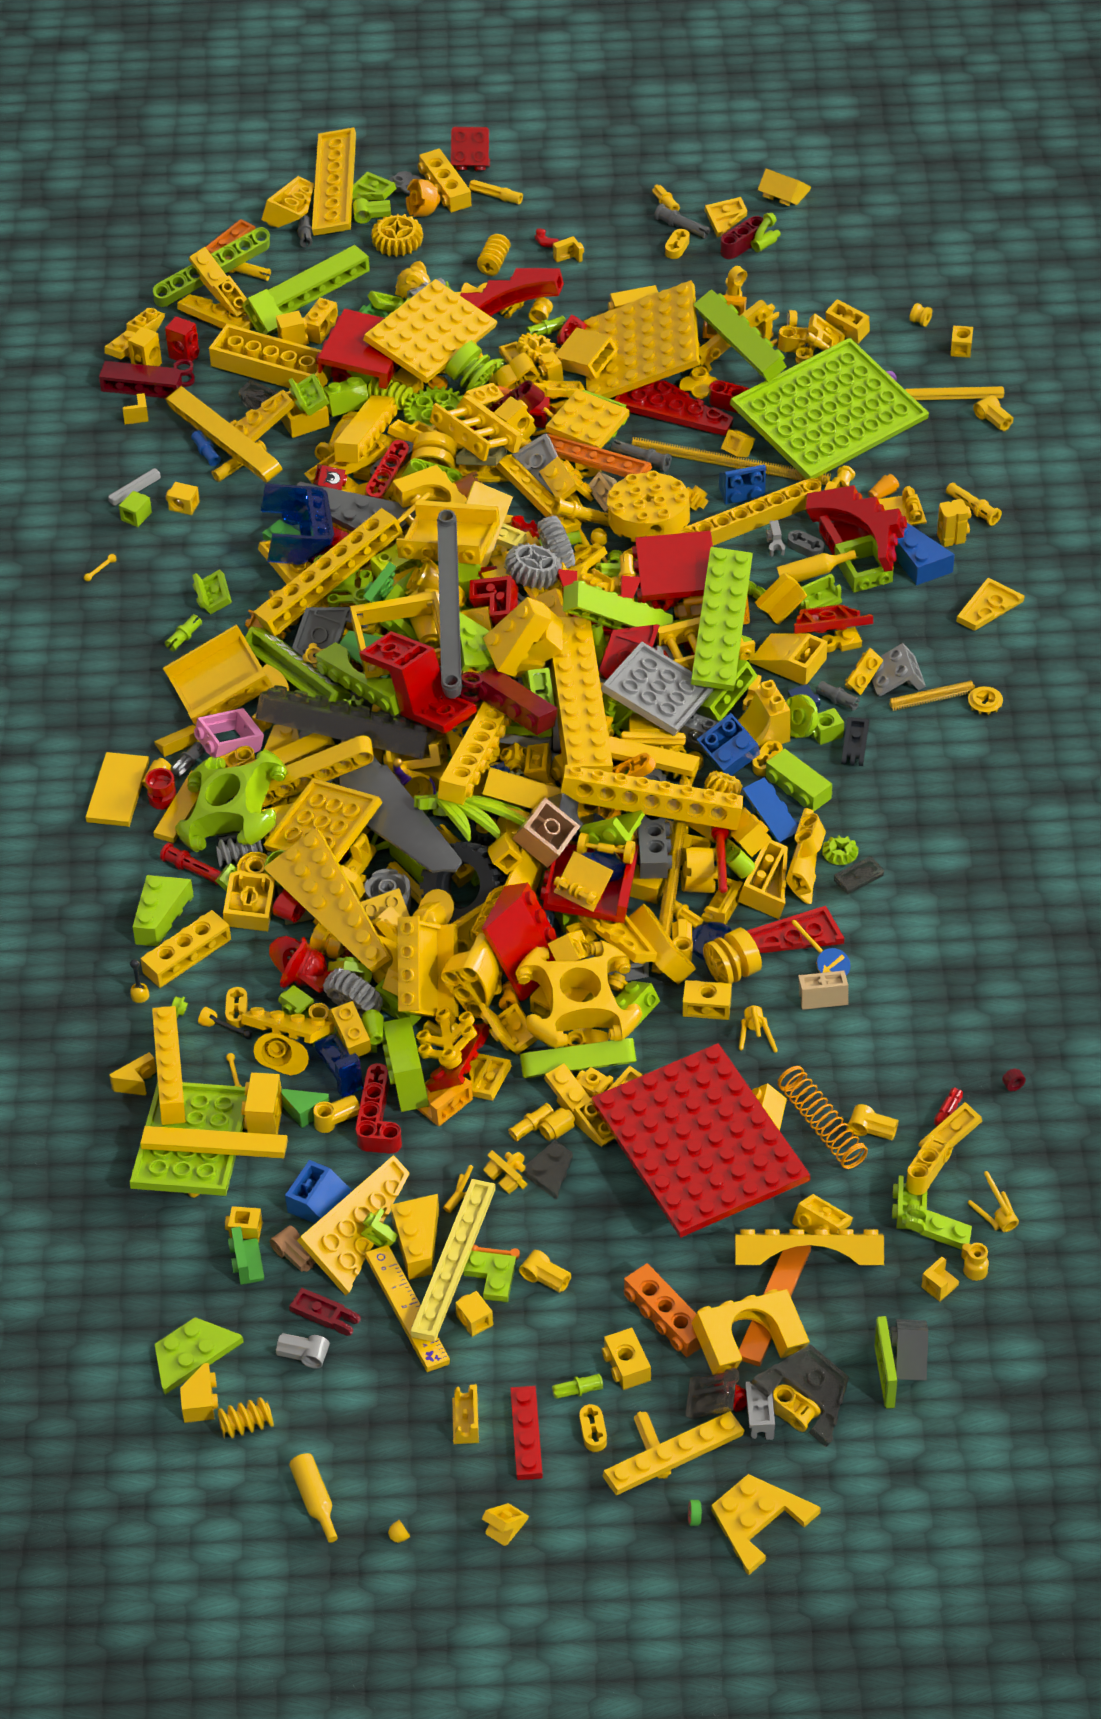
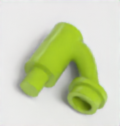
M771 212L763 215V222L756 231L755 239L751 241V246L756 252H760L772 245L781 236L780 231L777 229L765 232L767 227L774 226L777 221L775 215Z

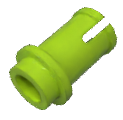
M619 550L611 551L608 555L607 563H618L620 561L619 557L623 553Z

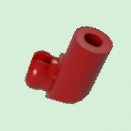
M536 229L534 237L542 247L553 248V243L559 241V239L545 236V229Z

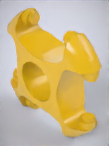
M602 940L590 944V954L594 955V957L575 962H547L546 960L549 959L548 948H538V946L525 956L515 973L517 981L520 984H527L530 980L538 982L542 987L550 1008V1016L547 1019H542L536 1014L526 1017L527 1030L535 1038L556 1049L568 1044L567 1034H563L564 1031L595 1027L610 1028L609 1039L622 1041L636 1028L642 1017L641 1007L638 1004H631L625 1010L620 1009L612 994L607 977L609 972L617 971L621 974L630 972V958L610 943ZM573 987L583 988L593 994L595 998L587 1002H575L568 999L562 992Z

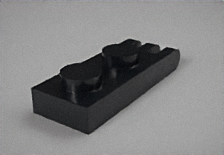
M847 718L841 764L846 765L847 758H850V765H855V759H859V766L864 765L869 719Z

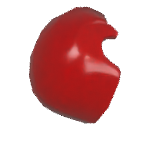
M521 515L511 518V527L524 532L529 531L533 538H539L538 524H535L534 520L526 523Z

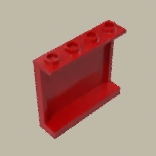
M344 309L341 316H337L335 327L331 328L329 338L324 341L321 353L318 352L316 356L318 373H321L325 365L378 377L379 387L387 389L399 364L363 340L364 335L385 318Z
M711 530L635 537L636 546H632L633 559H637V561H634V572L639 573L635 577H641L638 586L641 590H637L638 603H646L645 601L704 596L710 548L713 547Z
M567 844L560 856L547 868L550 871H545L543 884H547V886H542L540 899L544 900L543 909L624 923L639 846L635 845L632 864L623 862V853L614 852V854L598 852L597 850L594 851L593 848L587 849L585 857L613 870L594 912L554 893L556 877L561 878L573 852H577V845Z

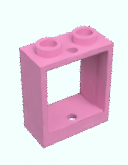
M244 708L199 717L194 729L196 739L200 741L206 752L214 758L232 752L241 746H250L253 748L254 753L260 752L264 734ZM236 730L241 738L219 742L214 734Z

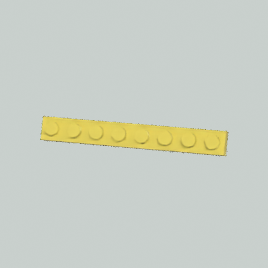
M475 1179L471 1180L412 1326L411 1337L432 1342L436 1341L494 1195V1183Z

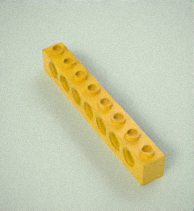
M383 508L379 509L257 608L254 614L260 625L272 635H278L304 614L306 608L315 605L401 535L403 531L396 517Z
M485 701L483 702L440 778L438 799L464 805L466 799L472 797L474 785L479 784L481 773H485L487 761L491 762L494 750L498 749L500 738L505 736L506 726L510 727L511 718Z
M565 765L560 794L564 793L579 803L629 812L642 810L646 815L731 830L738 829L743 805V796L735 793L695 788L690 785H678L667 781L650 780L645 777H633L623 773L616 774L600 769L582 768L578 765Z

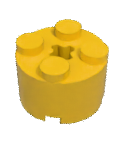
M683 848L681 859L683 868L680 871L681 889L683 892H715V880L713 879H718L717 866H714V861L717 860L716 848Z

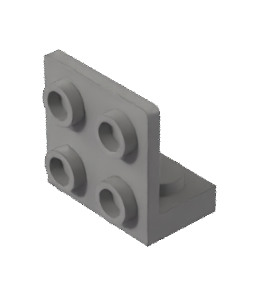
M903 643L880 656L883 662L872 677V682L878 696L886 694L906 681L909 685L913 684L918 690L926 687L915 656Z

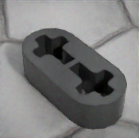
M794 530L788 534V547L807 557L824 553V543L822 540L800 530Z

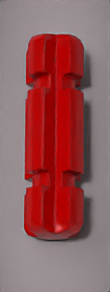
M954 1087L950 1090L949 1096L946 1097L939 1109L940 1112L934 1118L936 1126L941 1124L956 1110L957 1103H960L963 1097L961 1089Z

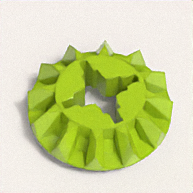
M838 835L837 838L830 837L828 841L824 842L822 853L828 862L835 865H846L857 858L858 847L855 840L851 841L848 836L841 838ZM837 847H839V848H841V849L844 848V851H842V850H840V849H839V850H836V848H837Z

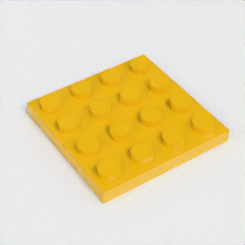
M312 778L263 845L266 850L271 852L278 850L286 851L313 829L318 828L339 863L383 802L378 796Z

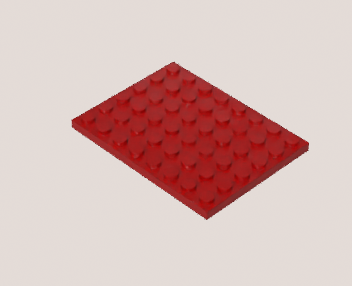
M719 1043L591 1097L593 1106L680 1238L810 1181L809 1172Z

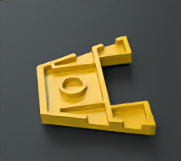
M749 1474L711 1505V1511L725 1536L729 1538L736 1556L740 1558L743 1568L748 1575L764 1563L766 1555L749 1540L783 1511H786L800 1525L805 1527L820 1514L821 1510L819 1506Z

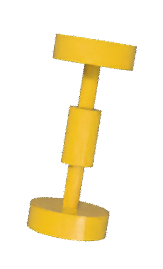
M580 833L578 839L577 853L583 856L586 855L588 848H594L598 852L614 854V852L623 853L624 863L632 864L635 854L634 841H627L625 849L615 848V845L591 844L589 843V834Z

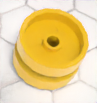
M440 432L420 433L413 441V453L410 461L417 458L455 469L457 443L452 437Z

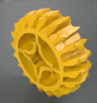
M390 214V217L383 216L382 220H377V223L373 226L371 237L373 246L376 247L377 251H381L382 254L387 253L388 256L395 255L397 257L398 255L404 256L406 253L411 254L412 251H417V248L422 243L423 232L421 224L418 223V220H414L413 216L407 217L406 214L403 216H399V214L393 216Z

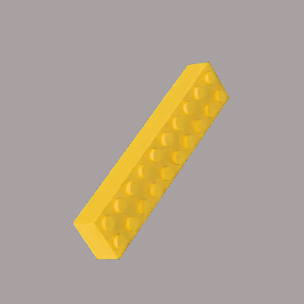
M559 617L563 620V652L549 659L554 703L555 707L558 708L556 717L563 767L565 769V765H578L582 768L600 769L612 773L613 762L591 621L581 617Z

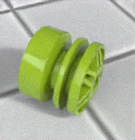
M472 340L457 351L444 370L454 381L463 377L460 386L462 388L467 386L466 391L484 386L497 367V362L494 359L489 361L490 356L488 354L479 358L482 349Z

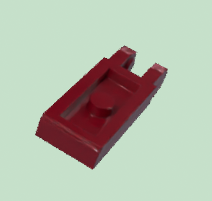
M304 1288L299 1290L289 1306L290 1312L330 1329H335L338 1333L346 1336H351L353 1328L339 1319L342 1317L345 1321L352 1324H358L361 1320L359 1314L345 1308L344 1305Z

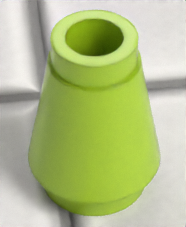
M367 1010L363 1013L361 1021L370 1038V1043L378 1045L383 1042L384 1017L378 1010Z

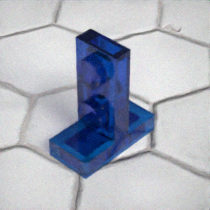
M336 1033L315 1042V1049L337 1080L338 1093L342 1098L363 1089L360 1059L356 1053L351 1055L348 1053Z

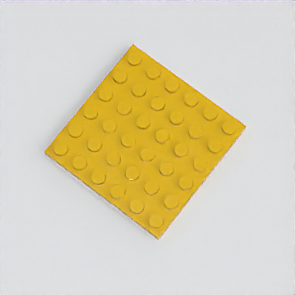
M692 280L584 320V323L587 325L585 330L611 336L618 348V351L597 378L586 376V391L609 399L700 365L697 313L693 305L696 303L695 285Z

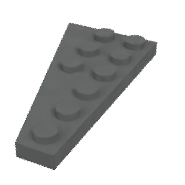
M299 482L287 493L288 500L350 532L354 531L381 508L398 519L410 507L402 508L398 502ZM415 510L410 514L413 518L416 516ZM404 520L399 524L403 532L409 527Z

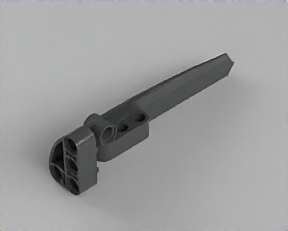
M375 756L370 764L326 781L380 797L383 803L365 827L403 851L430 872H456L462 864L460 857L423 810L414 807V799L386 764L381 765Z

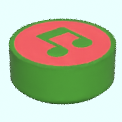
M689 1500L688 1524L689 1526H699L702 1515L701 1502L699 1500Z

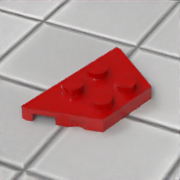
M841 604L800 609L799 616H797L796 623H794V634L814 631L824 633L829 629L846 630L847 627L873 624V615L860 616L859 610L851 609Z
M654 624L612 630L598 672L607 680L641 642L653 647L660 625Z

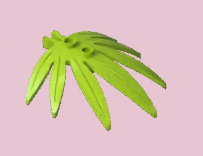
M436 791V794L414 796V807L423 810L425 814L430 809H433V815L448 816L467 841L471 840V830L466 815L494 837L500 838L498 826L481 809L509 819L520 826L526 820L525 817L507 807L527 812L526 810L486 796L472 795L471 798L468 797L464 805L438 799V791Z

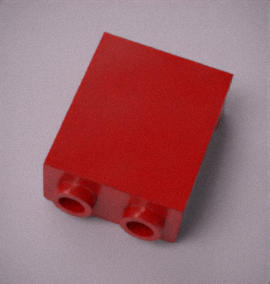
M828 515L819 517V533L832 555H835V544L870 535L867 531L855 525L839 521L831 522Z

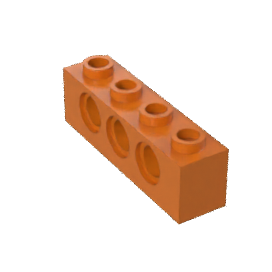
M648 1263L624 1278L623 1292L628 1301L634 1302L639 1307L641 1314L655 1324L657 1331L661 1335H666L676 1351H681L687 1358L702 1348L691 1323L696 1313Z

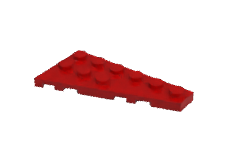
M658 380L617 395L614 401L625 404L629 412L726 436L728 430L733 425L732 416L715 407L710 408L704 405V401L698 398L695 400L689 397V393L665 380Z

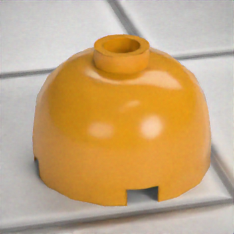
M412 179L407 187L410 195L406 197V207L409 215H414L413 217H427L431 215L440 203V195L436 187L428 180Z

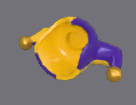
M400 758L394 759L393 771L413 799L415 795L436 794L435 784L429 776L422 772L410 770Z

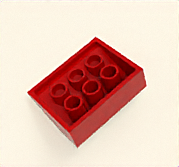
M528 882L504 886L482 927L484 935L520 1001L525 1000L540 985L534 980H530L527 984H520L515 975L519 964L537 946L538 948H548L549 959L546 960L547 962L556 961L548 943L558 939L554 928L551 927L545 911L541 908L536 894L532 891Z

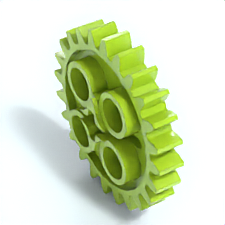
M435 386L434 390L427 387V391L419 389V394L412 393L413 398L408 397V402L405 403V422L412 425L418 420L431 427L433 425L430 423L433 401L449 411L457 409L456 407L464 395L460 396L459 391L453 393V388L447 391L445 386L441 389ZM463 416L456 417L461 420H466Z

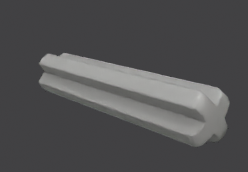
M153 468L108 496L109 503L116 506L124 501L132 491L139 492L161 478L160 472Z

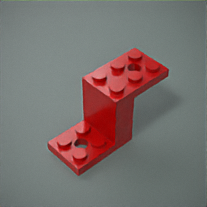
M390 631L359 652L361 660L390 672L402 716L442 733H447L477 712L474 703L459 697L448 698L444 695L441 684V672L433 647Z

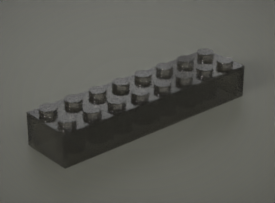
M279 685L268 688V690L259 695L255 719L345 741L358 736H367L371 739L372 747L420 759L430 755L429 744L437 738L438 730L412 721L402 715L395 717L383 710H378V712L370 711V707L364 705L353 707L349 706L347 701L336 700V702L328 701L329 698L326 696H307L308 693L305 691L295 690V692L287 691V687Z

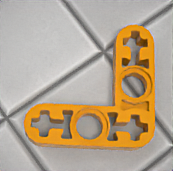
M641 753L613 767L612 773L624 774L629 770L626 774L628 776L644 777L654 770L656 761L648 753ZM598 806V815L605 819H610L621 815V810Z

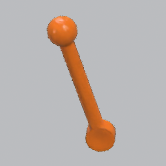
M474 1244L471 1250L516 1256V1259L520 1256V1251L516 1248L507 1251L481 1248Z

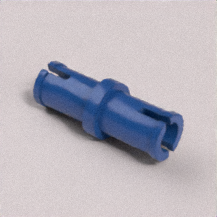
M201 430L195 431L191 435V439L197 445L199 453L207 459L209 465L216 466L221 461V458L214 450V445L206 439Z

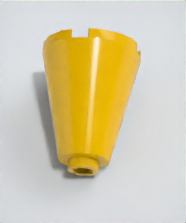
M423 558L420 561L423 563L421 568L416 567L406 585V588L409 590L405 591V594L410 595L415 591H418V593L425 592L424 589L428 588L439 591L438 565L430 558ZM460 586L459 608H462L467 597L465 596L466 592Z
M428 588L424 589L425 592L418 593V591H415L409 595L413 596L430 592H436L439 602V591L435 589ZM432 613L408 617L420 643L433 648L440 645Z

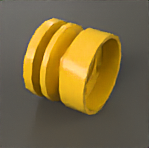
M742 927L726 933L724 939L718 937L714 941L704 944L703 953L706 964L717 982L732 984L739 981L741 975L748 977L762 968V959L757 945L751 935Z

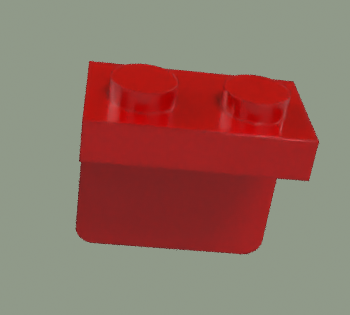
M487 127L452 128L451 165L456 167V170H467V167H474V170L485 171L486 167H490L489 129Z

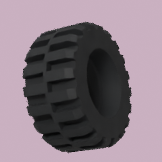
M472 842L449 843L462 860L460 866L463 864L471 865L479 876L480 889L478 896L468 907L460 906L452 895L451 881L455 872L443 871L432 873L428 869H422L421 876L424 877L423 882H420V889L424 891V894L421 895L422 899L426 893L435 889L444 890L452 897L454 911L449 924L482 903H485L488 894L493 889L505 885L509 875H506L492 863L488 853V846Z

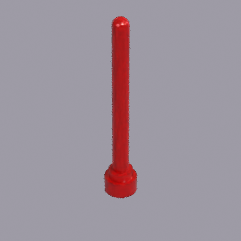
M711 826V836L716 840L718 890L720 893H726L725 840L729 836V829Z

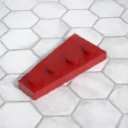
M826 906L747 930L755 941L760 953L813 947L792 924V920H796L820 947L844 944V936Z
M486 1023L472 1024L477 1035L461 1050L462 1061L457 1067L447 1069L445 1066L440 1065L438 1069L431 1073V1078L425 1085L430 1092L464 1083L465 1078L463 1074L470 1072L472 1067L469 1063L477 1058L479 1053L476 1050L483 1047L490 1033V1027Z

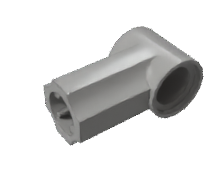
M282 1333L277 1341L276 1354L301 1360L304 1365L317 1369L322 1367L330 1343L326 1338L319 1335H311L309 1338Z

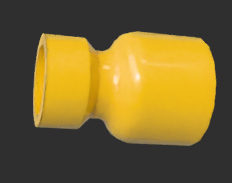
M966 1243L962 1246L963 1272L967 1278L974 1281L982 1280L988 1274V1249L984 1244Z

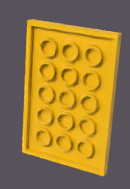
M435 279L364 335L363 340L427 383L446 368L449 361L463 345L471 340L477 343L496 327L497 321Z

